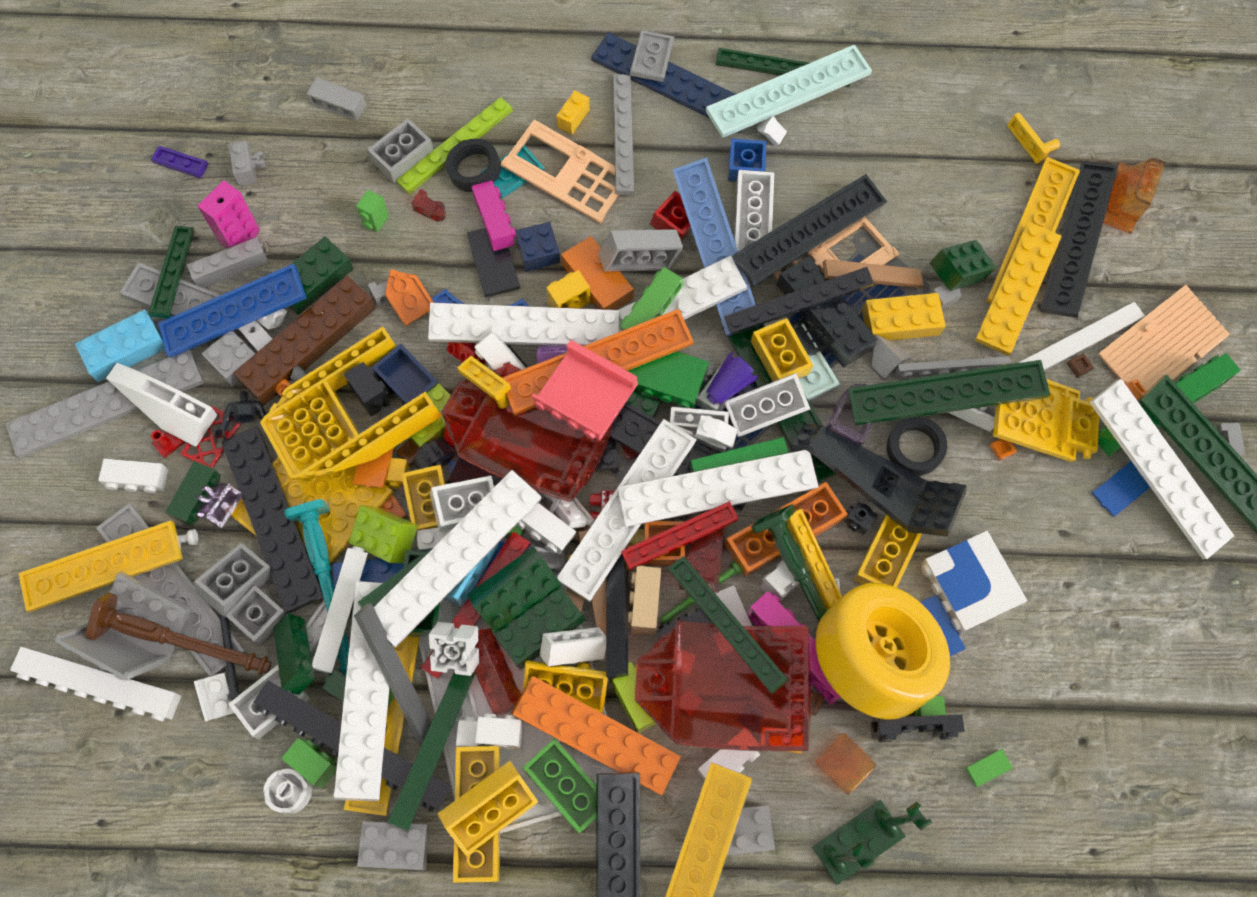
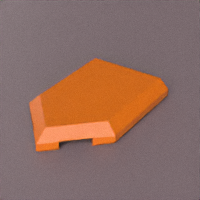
M390 269L385 296L403 324L407 326L430 311V303L434 302L416 275Z

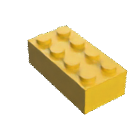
M938 293L866 300L861 309L864 324L873 335H879L890 341L940 336L946 327Z
M885 514L853 580L860 584L883 583L897 587L922 534L907 532Z

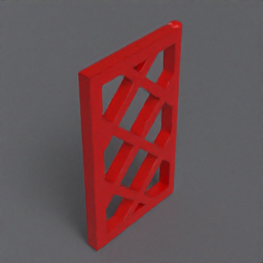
M211 406L215 413L219 414L220 420L213 421L210 426L221 424L224 412ZM236 423L232 431H226V440L234 436L241 423ZM209 427L210 437L202 438L199 443L211 440L213 450L202 453L198 443L197 449L199 454L190 455L187 452L192 445L187 443L181 455L192 461L214 468L224 452V448L222 446L216 449L214 437ZM215 454V458L210 465L204 462L203 456Z

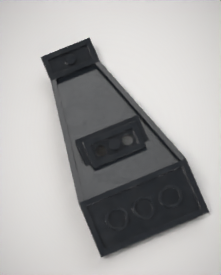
M812 423L803 425L791 444L792 451L806 450L812 453L907 532L949 536L967 492L966 484L927 481L823 425Z

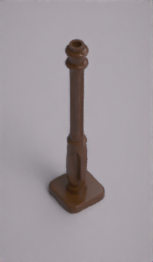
M109 592L97 599L92 606L85 633L86 639L96 640L112 628L135 638L159 642L160 644L168 643L245 667L246 671L256 670L258 675L267 674L270 671L272 662L268 661L267 656L259 658L256 657L254 652L250 655L176 633L171 631L169 627H164L138 616L119 613L115 609L118 599L116 594Z

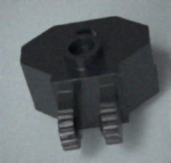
M444 438L423 444L412 462L418 470L441 465L442 468L452 460L455 453Z

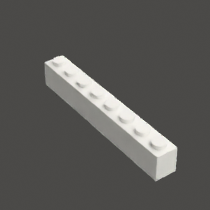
M20 647L10 671L17 673V678L29 681L30 677L37 679L35 682L37 684L48 687L49 683L56 685L54 689L63 692L71 689L75 691L74 695L83 698L91 695L94 696L93 701L103 704L108 700L114 702L113 707L123 710L128 706L133 708V713L143 716L145 712L151 713V718L159 721H164V718L172 720L181 695L131 679L126 681L120 680L114 674L24 647Z

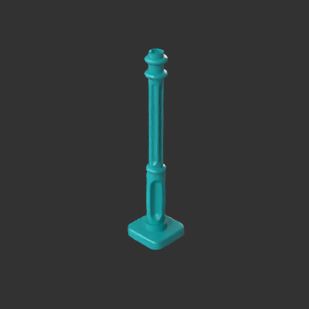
M318 499L284 510V514L287 519L295 522L300 521L303 524L306 549L315 570L314 574L318 575L328 613L335 590L330 574L332 568L330 567L327 543L318 519L320 518L319 515L328 513L330 507L328 502ZM346 632L344 633L337 656L341 664L339 671L343 672V675H347L349 656Z

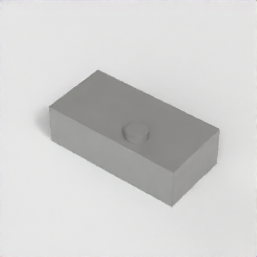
M611 230L598 255L604 272L662 270L663 267L669 270L681 252L683 245L677 230Z

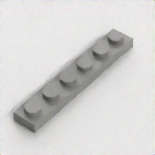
M1008 356L898 364L894 373L895 378L906 380L912 377H926L1001 366L1003 364L1008 365L1010 364V359Z

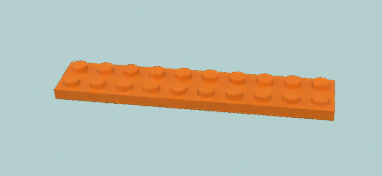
M677 309L583 347L628 371L692 346L694 341L680 310ZM567 353L502 378L511 386L506 395L514 415L536 407L532 394L539 395Z

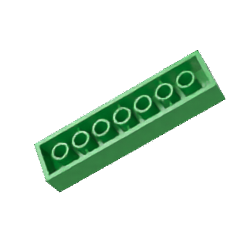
M1227 353L1220 357L1215 355L1207 361L1208 363L1199 365L1190 374L1189 372L1179 378V381L1174 382L1193 404L1223 386L1241 371ZM1141 405V407H1142L1143 410L1146 412V414L1148 415V417L1151 419V421L1153 422V424H1154L1156 427H1158L1159 424L1153 419V417H1152V416L1144 409V407ZM1106 425L1099 430L1098 445L1108 457L1122 449Z

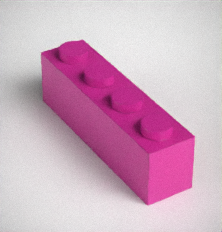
M492 180L473 185V197L493 251L514 246L516 233L514 227L509 225L511 224L509 214L504 212L506 210L504 201L499 199L501 197L499 188L494 186Z

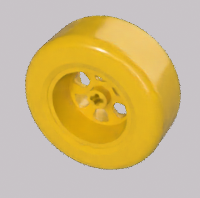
M883 583L859 585L848 591L831 606L818 624L815 638L816 653L825 678L846 703L866 715L888 720L905 717L938 695L947 682L950 671V653L942 629L922 603L897 587Z

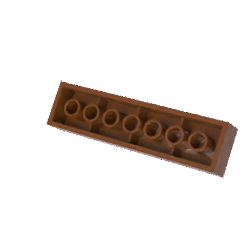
M347 275L233 372V374L265 406L277 395L275 392L277 385L284 379L291 380L290 376L294 367L300 366L305 371L376 309L373 298Z

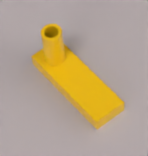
M1020 113L1014 114L1007 124V127L1036 164L1043 162L1049 152L1060 147L1058 139L1043 143Z
M472 356L457 367L460 374L494 398L499 408H506L509 405L506 393L511 389V386L500 376Z

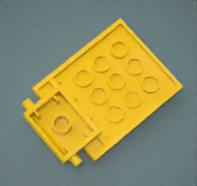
M1046 379L1050 391L1049 398L996 405L994 437L1069 462L1076 460V452L1083 453L1084 459H1090L1091 454L1097 452L1099 415L1089 403L1094 398L1088 397L1086 401L1081 400L1079 390Z

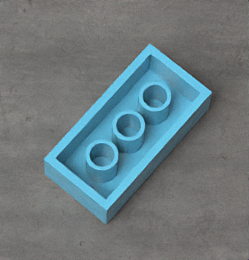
M146 309L75 343L89 374L98 383L106 379L116 363L131 367L165 350L161 333Z

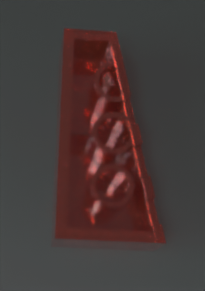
M725 527L693 541L687 556V561L716 593H719ZM679 584V589L684 590V588Z

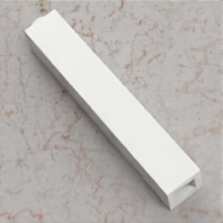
M355 546L352 549L347 548L312 663L313 670L327 674L333 673L354 603L356 581L361 579L368 553L364 552L363 548Z

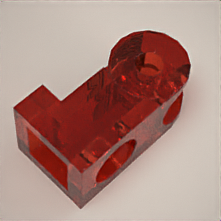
M420 189L411 202L413 211L434 221H443L446 217L444 203L428 198L427 192Z

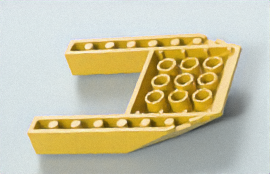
M383 326L286 387L282 392L283 396L277 404L274 403L270 408V412L261 420L260 423L292 480L334 473L374 460L441 417L440 412L430 397L424 392L362 433L357 429L335 391L348 384L344 373L362 362L367 367H372L397 347Z

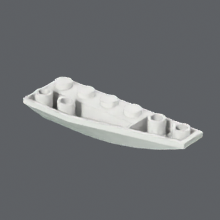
M116 363L106 377L111 384L162 430L195 447L217 416L212 407L159 380L122 364Z

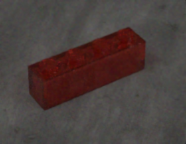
M492 629L478 630V642L475 648H479V664L474 671L492 713L497 716L506 714L513 710L521 692L517 688L513 674L505 661V656L497 643L496 637L493 635Z

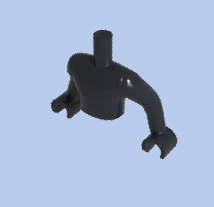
M246 391L240 392V401L231 402L227 405L220 428L213 430L214 440L217 441L216 438L219 436H223V440H226L225 433L230 424L232 414L236 423L254 421L256 412H258L262 420L267 414L260 401H248V393Z

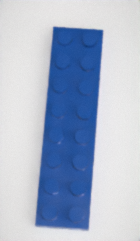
M294 264L288 265L159 322L158 326L166 355L170 358L306 299L307 297L297 267Z

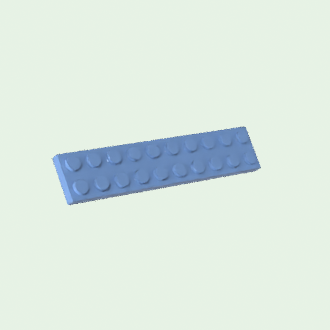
M707 157L672 169L704 268L729 256L732 257L738 250ZM735 261L734 263L747 285V290L716 304L726 336H730V332L724 316L756 305L747 277Z

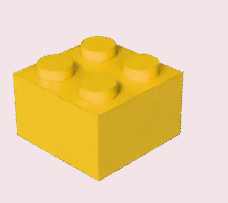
M579 270L574 273H568L563 279L553 281L546 287L550 308L582 309L590 304V286Z

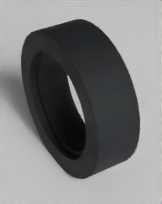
M468 139L458 143L450 150L446 158V170L452 183L458 189L465 192H473V185L491 180L495 183L501 172V162L495 147L483 139ZM482 154L489 158L488 167L479 175L465 177L458 173L460 162L470 155Z
M919 416L906 418L900 421L890 433L886 445L887 454L891 462L917 476H922L934 471L942 462L947 453V439L943 430L934 421ZM911 430L925 433L933 442V457L925 462L909 460L900 450V436Z

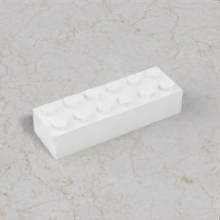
M738 171L734 222V241L738 251L772 231L773 172Z

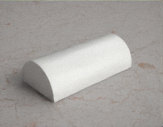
M796 373L724 402L734 428L738 429V437L810 410Z

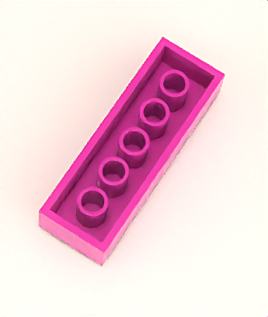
M767 591L750 607L747 612L748 618L804 677L808 678V682L825 697L826 701L830 705L833 704L840 696L831 687L821 670L816 653L815 639L809 634V629L803 623L799 624L794 619L795 615L788 608L785 609L780 604V599L774 593L770 594Z

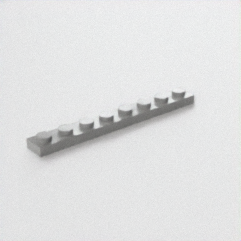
M613 74L615 194L633 195L630 75Z

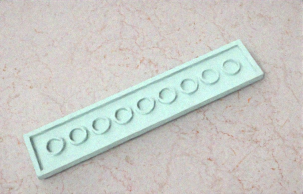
M852 45L707 106L706 113L721 137L724 138L869 76L872 70L857 47Z

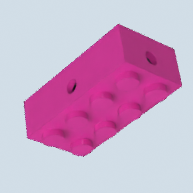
M225 180L197 205L219 244L226 249L255 238L260 231L241 192Z

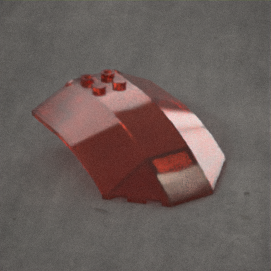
M509 361L504 363L503 367L493 370V372L503 378L521 369L512 365ZM466 379L458 382L441 411L460 458L502 479L513 470L534 491L571 502L590 481L606 449L614 423L613 421L600 441L596 438L590 439L582 430L571 428L563 419H555L550 414L551 412L545 409L542 411L534 407L514 415L510 402L506 408H499L494 398Z
M679 620L675 623L673 629L658 639L645 655L643 654L637 659L635 702L675 744L740 751H809L811 666L808 625L743 626L788 679L773 694L768 691L714 624Z

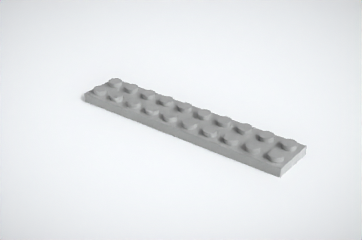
M191 350L136 370L181 392L204 384ZM106 382L5 424L15 454L18 458H22L140 409L113 384Z
M130 503L96 527L106 542L150 528ZM177 562L134 576L135 579L191 608L180 634L224 647L220 617L205 600L196 594L195 585ZM231 633L233 650L246 653L245 649ZM190 650L209 676L219 674L226 669V661Z

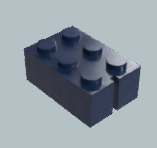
M399 344L372 366L376 377L383 382L385 387L403 405L424 392L428 393L439 384L402 344Z

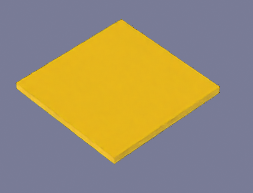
M279 456L273 462L290 507L318 499H323L329 503L330 511L319 515L318 521L327 543L330 566L349 544L360 505L381 508L394 493L386 485L384 488H367L366 486L352 484L357 465L334 473L292 480ZM241 497L227 513L256 536ZM298 521L296 523L305 544L303 524Z

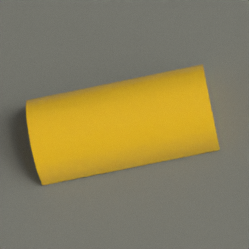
M526 661L522 691L529 678L534 676L603 713L608 684L605 671L563 665L548 666L543 662Z

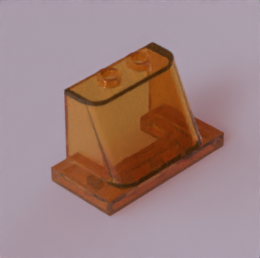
M1150 158L1133 166L1122 162L1118 163V171L1104 224L1130 234L1132 233L1137 221L1152 203L1166 163L1165 161Z

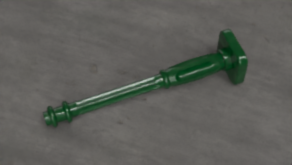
M791 504L760 518L751 528L754 533H759L768 529L769 533L772 532L782 559L794 576V580L799 582L818 622H820L826 609L812 583L811 573L808 571L802 552L786 526V520L796 512L794 505Z

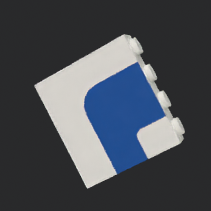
M988 531L937 553L921 563L923 574L930 579L933 592L939 596L946 613L948 612L951 622L959 634L1027 602L1025 595Z

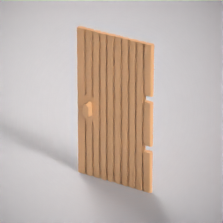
M1185 285L1098 353V355L1123 382L1126 381L1128 384L1137 378L1146 391H1148L1163 375L1167 374L1172 380L1176 379L1197 362V359L1194 357L1195 354L1198 358H1202L1230 334L1216 320L1212 313L1207 310L1205 305L1198 300L1197 296L1190 291L1189 287Z

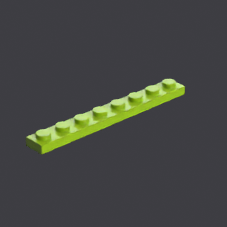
M498 98L396 180L397 184L406 193L411 194L446 166L447 155L454 146L464 140L479 139L512 113L513 108L503 98Z

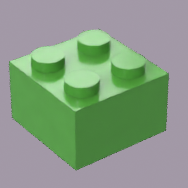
M298 737L281 758L312 785L323 788L337 771V765H335L337 760L324 751L319 752L321 747L311 742L308 738L303 740Z

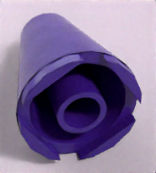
M733 352L726 356L706 390L708 394L706 398L713 405L716 403L722 404L758 379L757 374L755 376L751 374L754 370L739 356L734 358L732 356Z

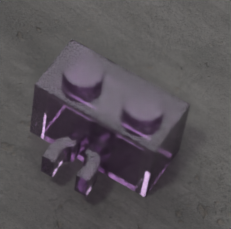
M219 482L213 491L207 486L202 487L207 492L209 498H203L200 495L196 496L197 500L205 502L197 515L210 524L222 528L244 494L229 484Z

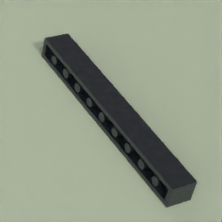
M267 680L253 702L258 705L256 710L266 716L269 712L276 716L275 721L284 726L287 723L295 727L293 729L294 732L303 737L305 734L313 737L311 742L321 748L324 744L332 748L330 753L338 757L342 723ZM384 747L381 777L387 780L385 785L394 790L398 787L403 789L413 764ZM432 775L421 799L423 801L422 806L432 812L434 809L439 810L452 786Z

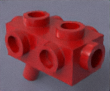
M448 342L446 350L462 363L470 356L483 365L486 361L485 359H480L475 353V350H477L475 343Z

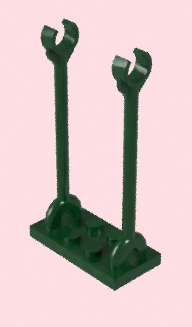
M878 800L811 848L834 883L838 885L859 869L867 870L875 864L874 859L905 838V834L898 825L913 822L917 828L923 830L932 821L930 818L927 820L919 810L921 804L915 802L906 809L908 814L892 817L883 802Z

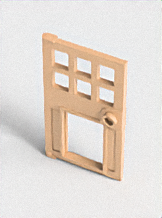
M533 120L509 155L500 164L503 168L600 224L620 195L615 194V186L603 180L608 172L615 176L614 165L536 120ZM531 135L570 157L556 178L517 156ZM590 162L603 169L599 176L585 170ZM581 175L594 181L590 189L577 183ZM599 185L612 192L607 199L594 193ZM573 187L586 194L581 202L568 196ZM589 198H593L603 204L598 212L585 205Z
M866 217L807 253L824 272L822 262L825 259L840 261L829 248L863 226L882 248L860 263L886 265L899 256V252L895 247H892ZM796 260V261H794V262L791 263V264L794 266V265L797 264L798 262H797V260ZM783 269L773 274L777 281Z

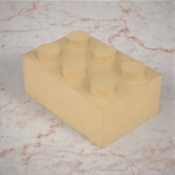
M637 566L636 572H632L631 588L635 589V591L630 592L629 608H633V612L629 611L628 628H631V634L655 636L661 568Z

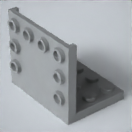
M124 572L117 573L110 593L116 594L118 597L115 608L117 612L153 621L164 627H169L171 631L179 634L191 609ZM88 624L58 633L55 638V642L62 645V648L65 650L73 651L80 658L93 662L98 668L113 673L116 678L125 681L169 662L175 645L168 643L160 644L159 642L135 638L112 628L96 640H89L85 638Z

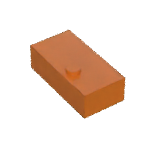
M592 236L562 253V266L566 271L574 273L579 270L590 286V301L596 309L617 310L633 299L634 288L620 271L604 272L598 255L601 247Z

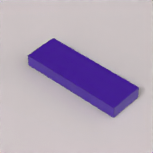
M162 146L157 147L151 158L154 164L200 179L209 165L205 160Z

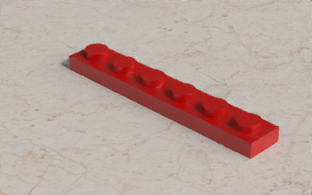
M729 501L621 551V554L631 571L637 568V566L644 565L735 523L739 518Z

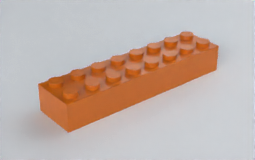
M534 676L529 678L511 712V715L618 773L639 772L640 785L659 795L663 794L681 756Z

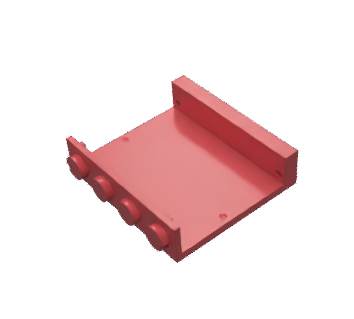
M570 340L566 345L568 353L539 395L532 394L534 405L542 411L545 409L551 412L550 414L557 420L563 419L571 428L582 430L588 438H596L600 441L638 385L637 376Z

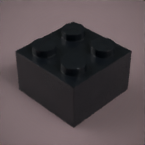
M362 362L344 373L351 390L371 417L380 412L382 407L390 405L388 401L390 395L386 391L387 388L381 380H378L371 366L367 367Z

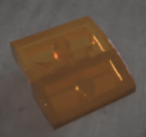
M845 733L816 761V765L847 795L876 767L872 759Z

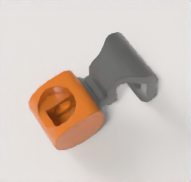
M300 366L294 367L290 376L291 380H282L275 388V392L282 398L284 389L307 375V373Z

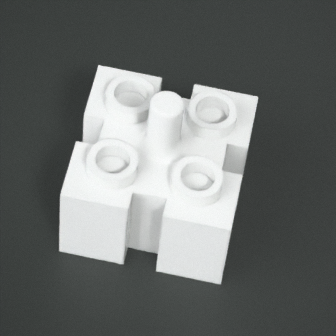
M437 622L429 633L430 649H435L430 656L431 671L447 673L449 669H455V674L471 676L479 664V648H475L478 642V626L461 625L458 629L454 627V623Z

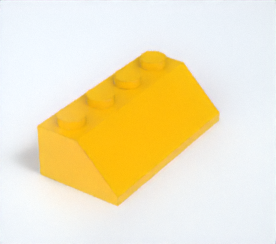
M508 761L440 811L438 816L447 832L467 856L537 804L538 801L511 761Z

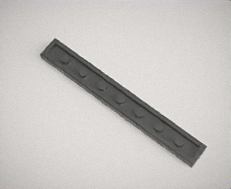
M372 603L365 604L354 617L421 747L431 721L393 645L387 639V633Z

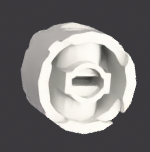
M282 769L274 772L267 779L263 791L266 804L274 811L284 814H296L308 804L313 787L297 771Z

